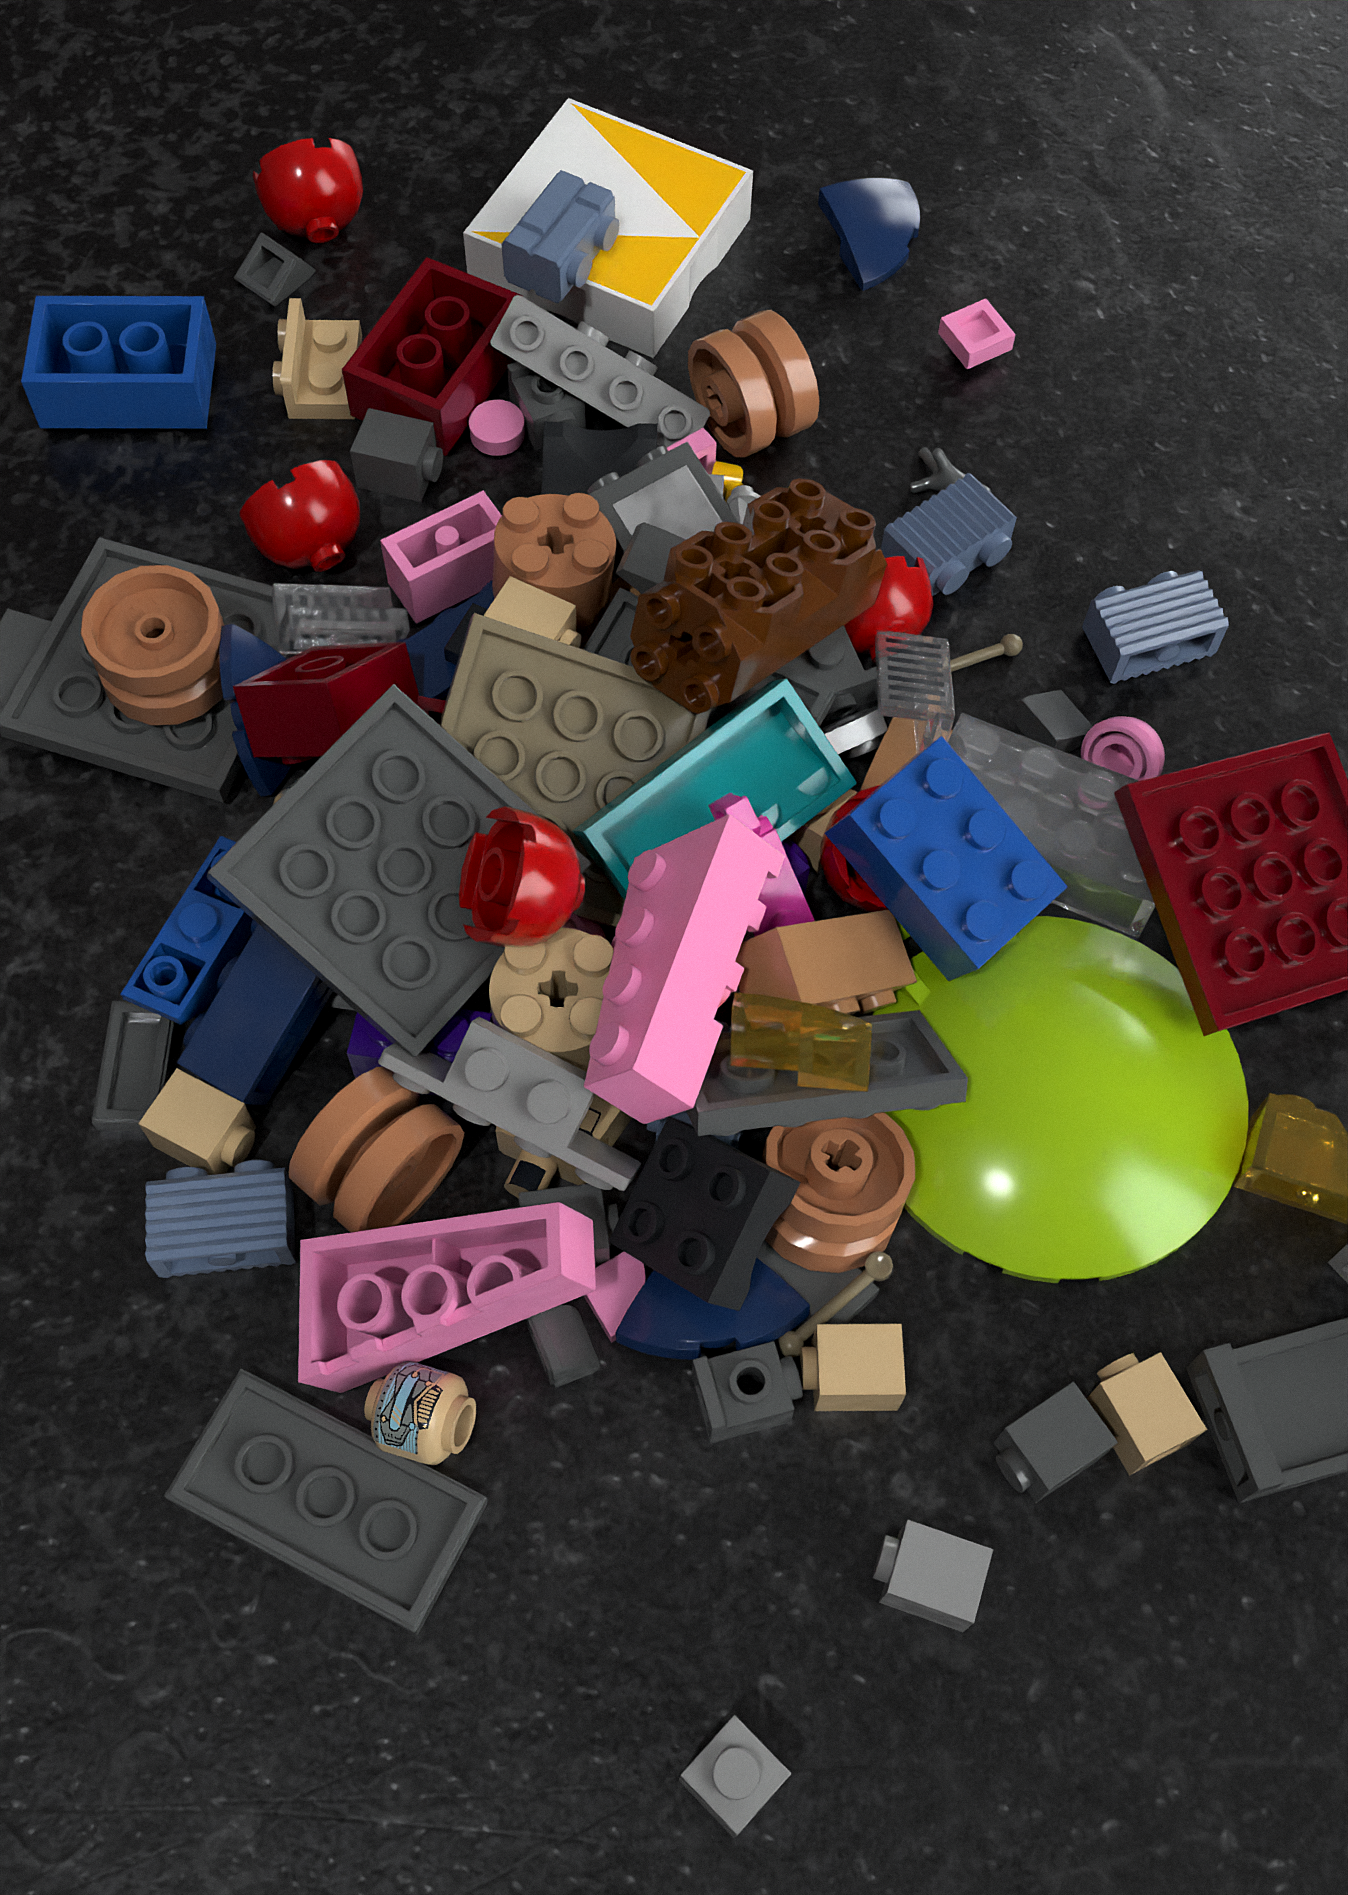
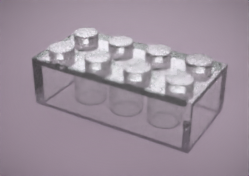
M961 713L948 744L1068 886L1051 903L1139 938L1155 908V903L1114 792L1139 780Z

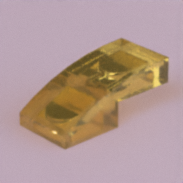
M735 992L732 1004L731 1066L798 1071V1086L868 1092L873 1024L830 1008L806 1002Z

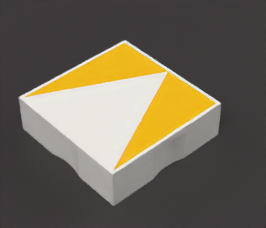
M568 98L463 232L467 273L521 294L524 298L542 309L565 316L577 324L583 321L608 336L609 340L654 358L689 308V303L697 286L719 265L750 220L753 170ZM560 170L582 178L586 185L592 182L612 191L613 196H615V218L619 220V232L612 248L609 251L600 250L592 260L591 271L586 282L581 287L573 285L563 300L557 304L536 295L534 289L527 291L508 283L506 277H504L501 243Z

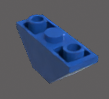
M223 836L219 837L121 992L123 1000L180 1025L210 1007L219 992L217 981L223 968L232 958L240 956L253 934L250 929L253 919L207 879V872L236 843L235 841Z

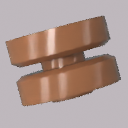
M772 310L759 311L737 321L732 331L728 329L717 330L693 341L688 350V371L694 396L699 404L710 411V416L706 421L710 431L722 447L733 456L747 457L768 447L775 436L788 438L811 427L818 418L820 400L817 380L809 356L797 333L776 312Z
M169 565L139 566L115 575L94 592L83 611L81 636L110 702L126 717L149 725H178L204 715L223 698L219 650L221 626L224 623L210 587L191 572Z
M376 1067L358 1076L339 1091L314 1118L299 1140L290 1160L289 1178L320 1206L334 1204L333 1217L350 1233L404 1224L435 1192L450 1171L462 1147L464 1131L461 1126L435 1104L418 1106L419 1093L399 1085L392 1077L394 1072L385 1067Z
M885 1112L874 1113L862 1119L842 1117L811 1121L799 1127L773 1126L766 1139L761 1162L801 1183L791 1204L781 1213L764 1240L782 1258L807 1270L842 1273L863 1267L870 1254L879 1251L883 1252L894 1232L915 1181L914 1151L903 1129Z

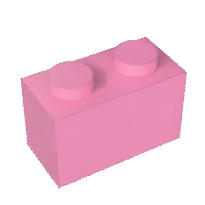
M484 490L380 540L388 583L416 624L479 593L488 582L493 580L494 532L502 515Z

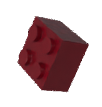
M405 642L314 646L233 686L253 756L281 757L283 764H295L314 757L323 756L393 684L413 702L419 696Z

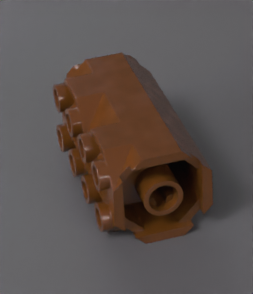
M799 478L791 481L789 488L776 487L748 503L743 524L721 522L715 526L714 532L700 531L674 546L669 552L663 581L638 597L630 635L634 645L630 659L636 673L642 679L650 681L654 688L689 711L697 714L707 712L715 706L733 701L875 604L887 562L881 548L875 551L876 544L873 532L876 523L874 517L867 511L853 508L826 492L820 483L810 479Z

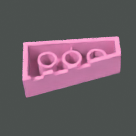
M731 814L655 849L643 852L634 858V862L628 872L629 885L622 916L615 931L616 943L609 974L603 984L602 991L604 997L596 1033L589 1047L590 1060L584 1087L642 1124L694 1108L723 1025L714 1020L715 1014L731 992H736L744 967L735 962L746 930L749 932L759 930L767 908L758 900L765 878H777L785 858L783 854Z
M560 1202L300 1240L298 1382L343 1393L388 1375L394 1367L405 1361L418 1363L596 1291L593 1220Z

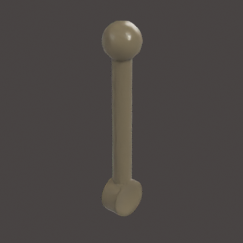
M1007 634L998 644L943 662V668L922 665L921 670L941 672L944 675L1002 654L1009 657L1016 656L1023 648L1022 639L1018 635ZM918 674L916 679L932 681V678L936 676ZM918 683L913 685V687L925 689L930 686Z
M880 1251L870 1254L866 1259V1269L796 1331H788L778 1338L777 1348L780 1354L784 1357L792 1356V1358L799 1356L801 1347L805 1346L804 1341L815 1332L817 1324H825L872 1281H884L889 1278L893 1270L890 1256Z

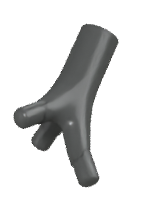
M923 447L919 451V456L933 474L930 477L910 483L909 487L911 493L928 489L946 490L950 484H955L959 478L963 479L966 474L949 462L941 448H936L931 453L928 448Z

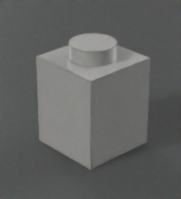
M907 1520L899 1531L897 1539L885 1535L873 1572V1579L885 1582L879 1603L964 1632L974 1624L993 1549Z
M734 1715L680 1775L679 1781L734 1838L792 1773Z

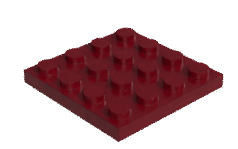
M1330 732L1130 783L1114 792L1203 1036L1348 990V779Z

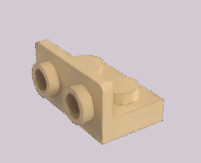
M289 298L287 319H279L278 345L280 353H283L282 361H274L273 364L275 395L284 396L289 419H355V417L350 416L342 368L362 343L360 320H305L301 298Z

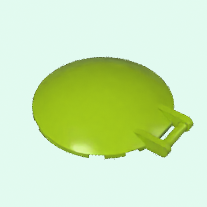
M1036 916L979 969L951 981L944 977L924 951L910 959L917 982L893 991L897 1002L874 1011L873 1015L920 1010L968 1077L966 1102L938 1105L930 1110L904 1109L885 1112L903 1129L914 1151L915 1181L904 1204V1208L932 1236L961 1255L965 1251L982 1261L1003 1268L1002 1273L1015 1277L1050 1283H1058L1060 1279L1099 1278V1281L1131 1274L1157 1263L1177 1251L1194 1237L1216 1213L1231 1189L1245 1151L1248 1132L1246 1082L1238 1053L1228 1030L1203 1036L1179 969L1147 946L1119 932L1088 922L1051 916ZM895 918L902 940L904 941L905 939L910 937V935Z

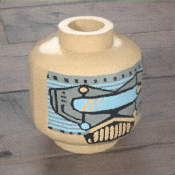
M405 1361L394 1367L385 1379L379 1378L373 1383L365 1401L364 1414L365 1418L371 1421L372 1437L380 1450L423 1464L437 1465L448 1458L451 1453L458 1454L467 1444L475 1423L476 1403L474 1398L468 1397V1389L462 1377L415 1362Z

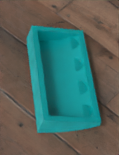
M785 678L767 683L572 830V832L625 900L629 885L628 872L634 862V858L647 850L655 849L715 821L708 805L724 795L732 793L740 797L746 796L756 816H766L772 827L776 829L782 842L851 789L857 782L792 685Z

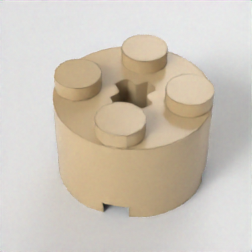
M561 927L547 941L526 947H505L503 954L494 966L489 984L493 1024L587 1072L590 1060L589 1047L596 1033L604 997L602 991L603 984L609 974L614 952L609 941L602 936L590 935L580 930ZM555 1004H564V1007H557V1008H556V1007H553V1005H555Z

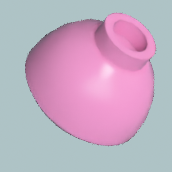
M1117 716L1095 724L1087 732L1082 742L1081 761L1090 782L1105 795L1115 798L1114 792L1127 784L1160 776L1164 766L1165 752L1160 737L1150 725L1134 717Z

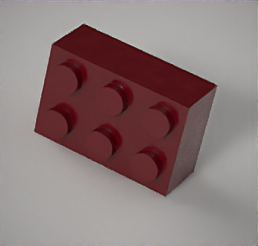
M426 257L342 368L350 416L363 421L368 408L433 422L436 447L442 448L443 455L447 456L469 425L471 412L478 405L486 401L507 371V365L514 361V359L492 347L491 339L513 297L521 294Z

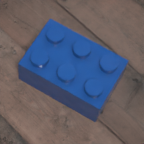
M36 296L21 383L39 427L207 429L216 340L204 296Z
M943 736L911 758L825 832L826 836L948 981L979 969L1068 887Z

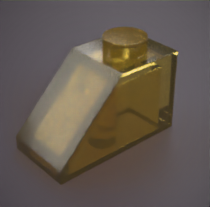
M1269 1093L1251 1116L1245 1151L1234 1187L1348 1225V1133L1336 1114L1316 1108L1310 1100L1297 1095L1284 1094L1278 1096Z

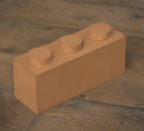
M889 910L776 927L742 942L735 962L744 967L738 987L751 1026L755 1027L779 1021L782 1032L798 1029L819 1020L824 1023L849 1016L858 1011L862 1015L885 1008L897 1002L893 991L917 982L895 917Z

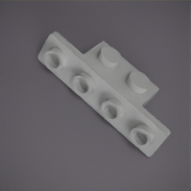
M521 295L513 297L491 339L492 347L626 427L637 423L658 424L657 445L659 447L666 446L667 448L704 427L710 416L709 409L653 376L658 368L656 365L633 351L629 350L626 357L623 358L605 346L610 338L583 321H580L577 329Z
M481 1017L471 1022L453 1063L425 1049L414 1057L396 1043L385 1048L378 1061L381 1066L394 1072L393 1079L404 1088L420 1094L433 1092L454 1103L453 1110L467 1121L482 1126H489L492 1123L515 1135L514 1142L523 1150L543 1158H549L551 1155H554L575 1166L576 1175L594 1187L603 1190H611L615 1187L625 1191L641 1166V1162L579 1130L596 1095L584 1087L586 1071Z

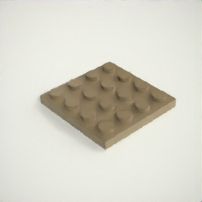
M474 613L470 618L439 725L540 817L554 823L570 837L574 848L591 862L582 873L585 881L583 900L579 908L572 912V914H576L578 917L596 924L616 929L622 916L625 900L597 866L572 830L704 732L711 709L700 714L691 712L654 688L650 681L642 679L632 666Z

